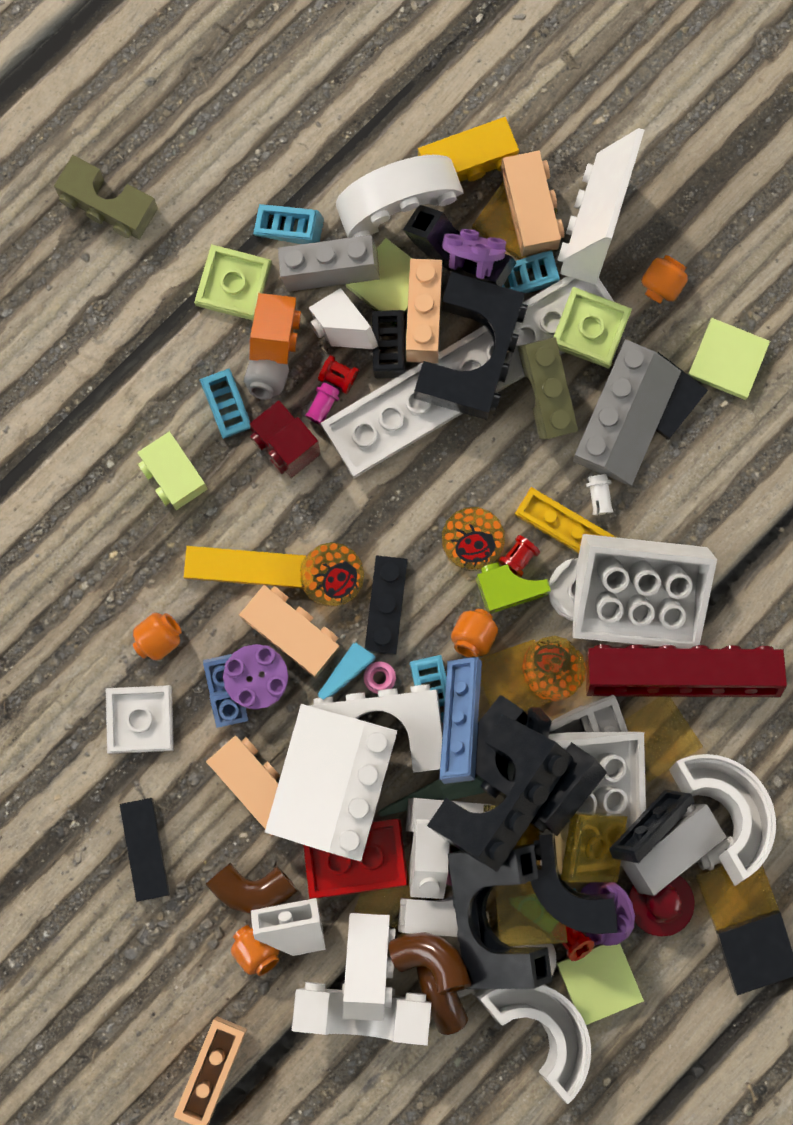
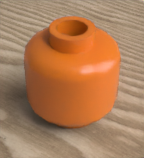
M665 255L664 258H655L641 279L642 285L647 288L645 295L661 304L663 299L669 302L675 301L688 282V275L685 273L687 267L668 255Z
M483 609L463 612L451 633L454 649L467 658L486 655L498 634V626L492 620L493 616Z
M154 612L133 629L135 640L133 648L142 658L149 657L152 660L159 661L180 644L179 634L182 633L181 628L169 614L165 613L162 615Z
M249 925L239 929L233 936L235 942L231 947V954L245 973L262 976L272 970L279 962L278 955L280 950L255 940L253 928Z

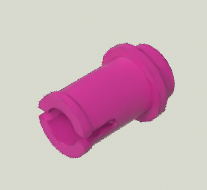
M322 383L321 387L316 388L318 393L305 415L309 420L319 425L325 421L334 401L338 402L340 399L338 397L340 391L327 383Z

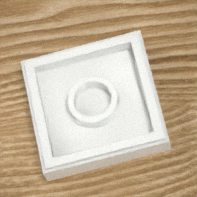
M171 685L106 688L108 754L174 751Z

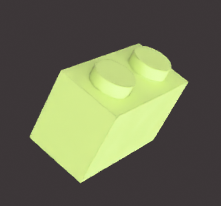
M170 431L137 452L142 459L137 465L148 480L154 477L160 487L155 491L165 506L171 503L175 510H178L208 490L206 484Z

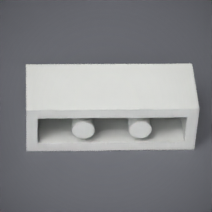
M350 913L343 1019L384 1021V1008H391L392 987H386V978H393L394 964L391 958L387 957L390 940L395 939V929L389 928L390 915Z

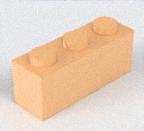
M540 150L503 158L501 173L521 257L557 250L561 238H564V227L561 219L556 220L554 209L557 208V198L554 189L549 190L547 179H550V170L547 160L542 161Z
M410 259L406 333L407 362L423 363V361L438 363L442 260Z
M263 585L239 616L316 679L340 650V646L336 643L339 638L325 626L319 630L313 625L311 621L314 618L302 607L298 606L295 610L288 605L286 601L289 597L277 587L273 586L270 590Z
M235 735L210 757L206 763L266 829L278 787L276 779L280 777V774L268 761L264 765L260 763L254 756L259 751L247 737L241 741Z
M218 1016L213 1019L174 1118L191 1125H209L247 1032L246 1028Z

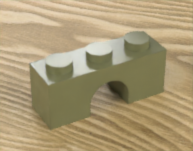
M72 155L54 185L59 201L71 209H75L76 206L86 211L85 214L90 219L99 224H102L103 221L113 226V230L125 238H129L131 235L140 240L158 210L155 199L129 184H126L122 193L116 198L104 199L99 197L98 191L104 182L100 169Z
M556 337L517 346L524 377L529 378L535 395V407L532 410L539 439H550L577 432L578 427Z

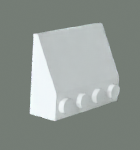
M638 128L601 150L596 155L594 165L587 164L582 182L588 183L586 191L579 189L574 208L580 209L578 217L571 215L566 234L571 235L569 244L562 243L558 256V261L563 262L560 274L596 285L613 237L645 131L644 129Z
M583 534L577 563L573 638L659 647L673 645L679 649H690L693 646L700 645L717 563L716 557L708 547Z
M301 704L265 833L361 861L398 730Z
M566 732L549 734L548 738L557 742L565 750L572 742L596 758L607 772L558 836L555 835L557 863L560 874L621 866L618 859L612 858L609 848L646 810L644 733Z

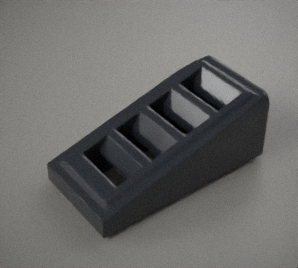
M404 310L372 311V331L378 343V347L373 349L374 377L376 379L397 378L406 372ZM394 322L396 323V322H397V327H392V328H380V327H379V323H394ZM380 336H397L398 340H380ZM380 349H398V353H380ZM381 362H398V364L381 365Z

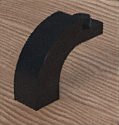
M419 205L403 229L420 250L431 259L442 260V266L454 273L503 286L516 265L514 258L505 254L503 259L494 261L491 275L489 277L484 276L483 279L476 277L477 262L465 259L464 266L457 267L456 270L449 268L450 253L442 247L445 234L460 235V231L452 225L443 212L424 205Z
M549 830L543 833L540 832L539 840H534L536 861L541 860L542 865H537L538 879L532 880L531 884L542 906L552 917L574 930L592 934L617 933L618 922L615 893L590 895L572 889L563 880L558 869L555 835Z

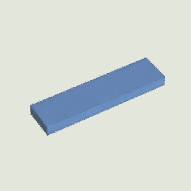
M478 657L447 661L439 778L444 784L475 780L482 661Z

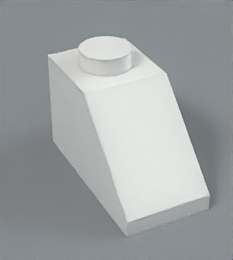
M341 288L309 307L314 319L310 322L312 329L318 338L324 336L331 346L375 349L378 347L371 326Z
M416 819L408 868L410 897L444 899L448 876L449 842L427 826L430 820Z
M316 898L251 910L255 940L292 956L326 950L323 926Z

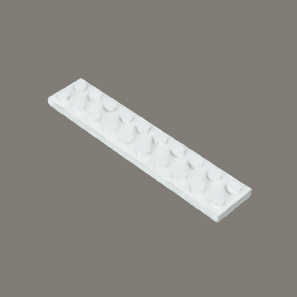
M567 276L522 303L528 305L523 324L516 323L514 333L519 334L514 353L507 352L504 363L510 364L505 383L498 382L496 393L524 377L517 346L553 338L572 287L614 302L599 278L595 285ZM483 326L439 352V361L433 364L457 371L477 369L484 365L494 352L492 337ZM420 363L321 422V427L353 478L358 477L463 414L414 399V390L423 363Z

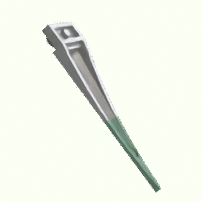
M611 695L588 705H581L552 720L549 734L566 732H628L618 701L614 695ZM510 761L507 773L509 781H512L515 765ZM477 778L473 782L464 781L447 784L438 779L380 809L377 814L379 816H386L407 811L408 798L445 800L447 798L454 800L486 792L480 787L482 782Z

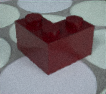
M280 400L249 424L253 432L250 435L251 440L261 451L264 448L269 451L270 462L281 475L286 472L293 478L321 455L317 438L299 417L294 418Z

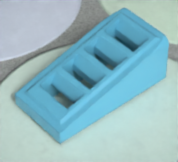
M259 204L253 234L259 237L297 244L320 242L324 217L318 210ZM269 215H274L272 228L267 229ZM282 217H286L284 230H280ZM298 219L297 230L293 232L294 221Z
M552 250L517 260L516 265L508 276L511 287L509 289L526 294L546 289L557 283L560 278ZM540 265H545L546 277H542ZM528 268H532L533 274L535 277V280L530 281L527 272ZM515 271L520 272L523 284L517 285Z
M230 368L199 380L222 439L250 429L249 424L251 422ZM225 380L227 381V387L214 392L211 391L210 386ZM229 392L232 393L233 398L216 404L214 398ZM236 404L238 410L220 415V409ZM241 416L242 422L225 428L224 421Z
M356 642L355 644L353 643L319 691L318 697L323 700L327 697H333L372 664L376 656Z
M442 655L411 661L409 665L414 686L439 680L441 686L432 687L430 690H438V694H443L444 699H439V705L444 706L446 673ZM437 668L438 673L425 676L419 675L420 670ZM444 712L441 713L442 723L444 720Z

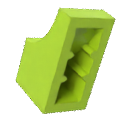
M499 562L482 567V573L476 576L486 611L490 614L548 596L551 592L547 579L533 581L520 578L510 571L508 564L500 567Z

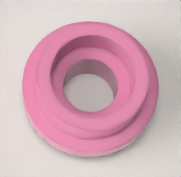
M374 662L366 668L364 683L369 691L378 694L379 690L392 689L395 685L396 674L388 663ZM378 672H382L386 676V681L382 684H377L373 679L374 675Z

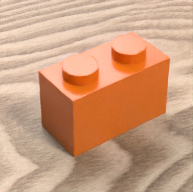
M258 293L250 335L249 360H271L279 364H288L289 353L296 352L298 333H293V330H299L301 322V311L296 310V297Z

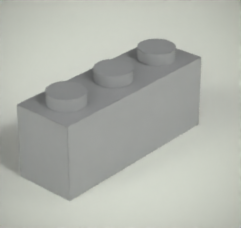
M372 235L278 248L280 278L287 292L380 279L378 251Z
M691 804L681 819L639 864L623 860L618 861L638 893L654 896L722 842L726 835L707 804Z

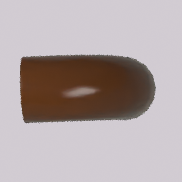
M230 862L205 884L229 908L251 914V910L281 905L298 892L293 882L278 866L265 877L252 881L244 878Z
M421 932L407 934L390 940L389 953L396 969L404 972L420 966L428 968L434 977L439 995L455 993L471 986L467 968L458 950L443 937Z
M423 966L416 967L422 994H426V1001L431 1002L430 1015L438 1032L443 1035L459 1032L467 1024L468 1016L458 993L439 995L431 971Z

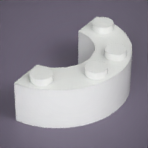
M422 155L388 164L359 178L338 196L336 207L347 238L379 232V225L388 221L391 215L399 211L407 212L417 208L419 205L427 204L446 206L457 200L456 197L464 194L453 162L449 157L443 155Z
M701 754L676 761L669 771L681 792L691 793L692 796L711 797L722 803L730 813L734 825L733 839L728 849L718 857L734 886H736L761 867L772 849L776 834V816L771 798L761 781L749 769L729 758Z
M305 982V988L296 989L292 1031L323 1035H362L388 1039L398 1043L428 1046L431 1002L426 1001V994L406 993V997L395 995V989L392 988L391 1008H384V1021L343 1019L344 984L342 985V990L325 989L326 984Z
M542 985L535 989H481L474 994L495 1021L502 1026L513 1019L525 1017L538 1020L543 1025L548 1034L550 1049L547 1060L539 1070V1073L556 1094L569 1104L582 1088L591 1060V1043L588 1029L576 1007L565 996L547 985Z

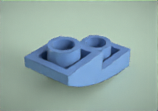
M232 654L203 660L216 728L248 721L246 708L234 702L224 686L223 673L225 663Z

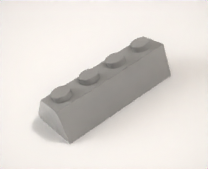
M625 339L574 455L573 462L598 473L607 474L612 479L632 486L681 370L655 351Z

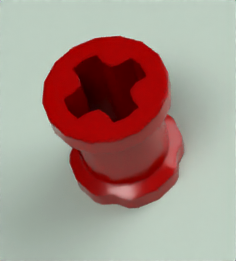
M330 355L320 371L318 381H327L341 388L342 393L348 394L356 380L359 369L356 367L351 369L335 361V357ZM333 371L343 375L344 378H341L333 374Z
M518 535L515 538V545L505 557L501 556L498 561L502 566L508 564L512 573L522 577L524 574L523 569L533 556L537 557L540 554V550L528 539Z
M560 922L551 931L553 937L556 940H560L566 948L567 957L571 961H578L584 958L594 947V941L590 937H586L583 932L569 928Z

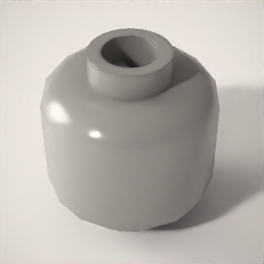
M250 360L244 376V383L249 393L256 398L264 400L281 394L289 373L288 364H279L271 360Z

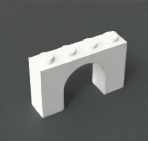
M430 684L411 686V693L398 694L397 688L379 690L378 697L366 698L365 692L347 694L346 701L333 702V697H327L324 700L315 698L313 699L314 705H309L355 719L375 711L390 713L397 717L407 730L413 773L440 769L443 729L438 690H430Z
M408 798L406 832H414L416 819L431 820L444 800ZM452 801L472 813H484L492 810V804ZM453 895L442 900L401 898L398 932L409 934L427 932L437 936L457 937L458 927L453 907ZM486 911L487 919L489 922V913Z

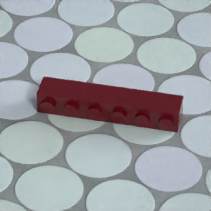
M602 644L588 648L585 658L586 696L781 698L787 687L784 649H774L772 646L742 649L740 646L731 645L722 649H709L705 645H696L690 649H677L673 645H663L658 648H644L642 645L612 648L610 645Z

